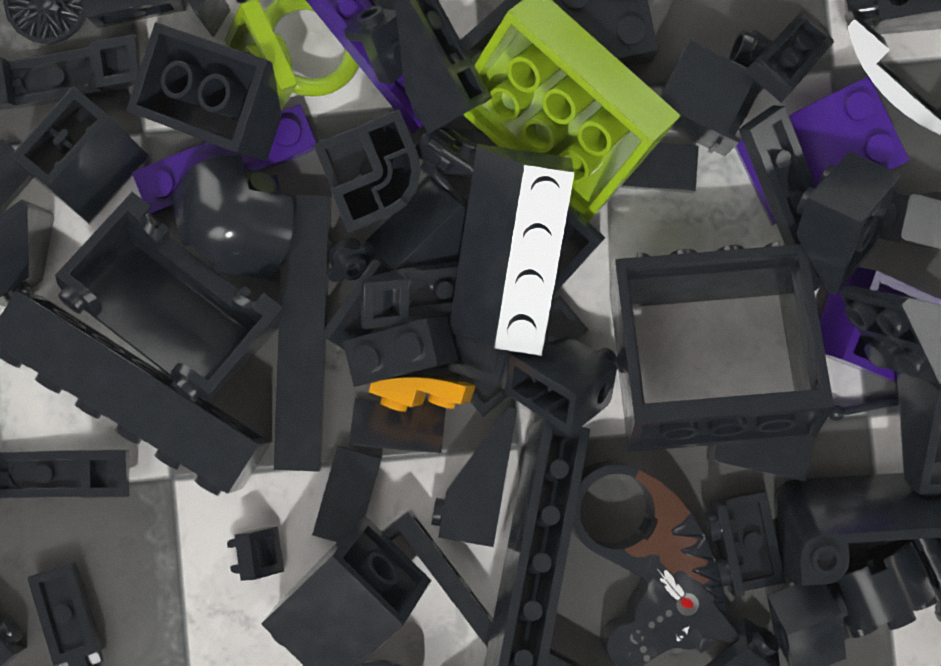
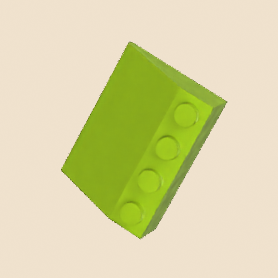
M522 0L507 12L474 65L492 99L463 114L498 147L572 158L574 176L569 205L588 222L594 218L681 116L552 0Z

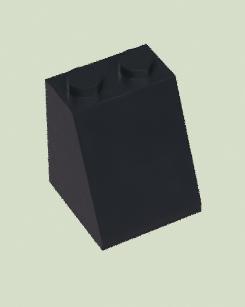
M364 515L277 603L261 625L278 644L284 646L303 666H359L405 624L432 580Z

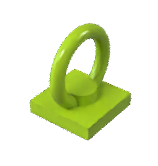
M252 0L240 4L224 41L227 47L272 62L281 110L292 92L310 97L325 96L340 90L352 80L359 66L345 48L339 67L327 76L307 78L292 72V58L288 46L278 33L274 34V31L279 21L287 14L300 10L314 11L306 0H275L264 11L259 0Z

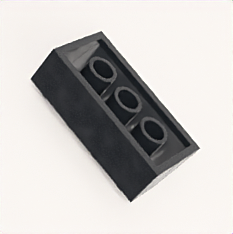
M477 144L450 325L495 349L542 355L574 176L572 158Z

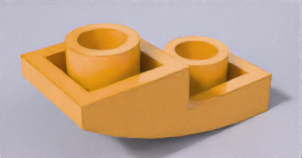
M407 376L371 383L368 392L381 396V405L398 411L406 412L408 406L422 405L426 393L430 394L429 402L445 408L455 409L456 403L464 404L471 402L476 384L441 376Z

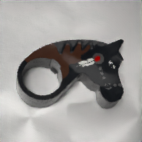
M602 461L586 467L582 472L572 533L594 553L640 577L637 587L629 597L626 614L611 619L601 632V645L617 666H643L658 655L674 648L697 649L702 654L717 639L732 644L739 641V634L725 618L726 600L724 587L720 585V573L715 558L700 526L678 496L659 480L626 463ZM611 474L629 475L640 485L646 500V513L649 514L648 518L644 517L642 524L638 528L641 532L639 534L634 533L629 538L615 543H604L592 539L586 533L581 521L580 508L584 494L595 481Z

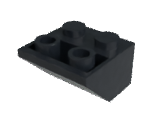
M73 86L10 157L21 169L90 225L133 176L131 172L138 170L149 158V155L110 116Z
M846 284L839 289L847 306L845 309L846 315L851 323L858 328L866 345L864 348L865 353L874 365L879 368L907 374L913 378L917 377L941 384L940 304Z

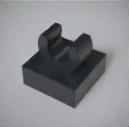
M278 526L264 527L234 534L235 538L227 542V548L236 547L238 564L230 566V570L235 574H240V581L256 580L284 572Z

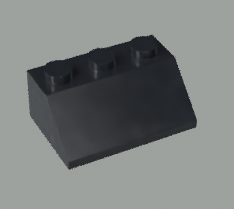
M157 22L154 23L126 111L236 153L267 161L282 118L272 62Z

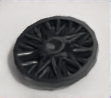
M83 0L3 1L9 23L18 34L33 43L51 45L66 41L80 30L87 18Z

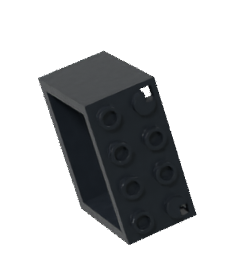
M776 241L759 248L744 249L741 245H727L719 248L717 251L697 253L694 249H679L669 255L650 256L647 253H637L635 258L615 259L610 303L628 452L817 436L832 412L834 402L809 257L802 244L780 246V242ZM779 295L794 391L645 403L633 307Z

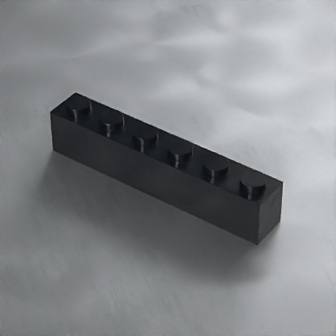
M542 419L530 426L484 666H547L590 428L581 427L575 433L569 435L546 419Z

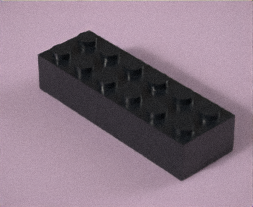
M16 290L0 315V359L16 368H20L23 364L36 371L38 374L35 380L39 384L58 394L62 390L78 398L74 405L81 411L96 419H99L101 415L117 423L114 430L119 435L139 445L142 440L158 450L154 456L158 460L176 470H179L181 466L197 474L194 480L195 483L214 495L219 496L221 491L229 494L242 489L272 443L209 401L198 398L196 402H191L173 387L174 379L43 296Z

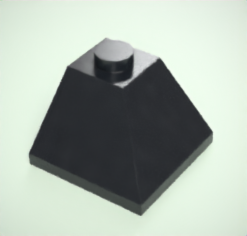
M23 199L0 214V306L5 307L16 290L34 294L32 288L43 281L54 217L49 210Z

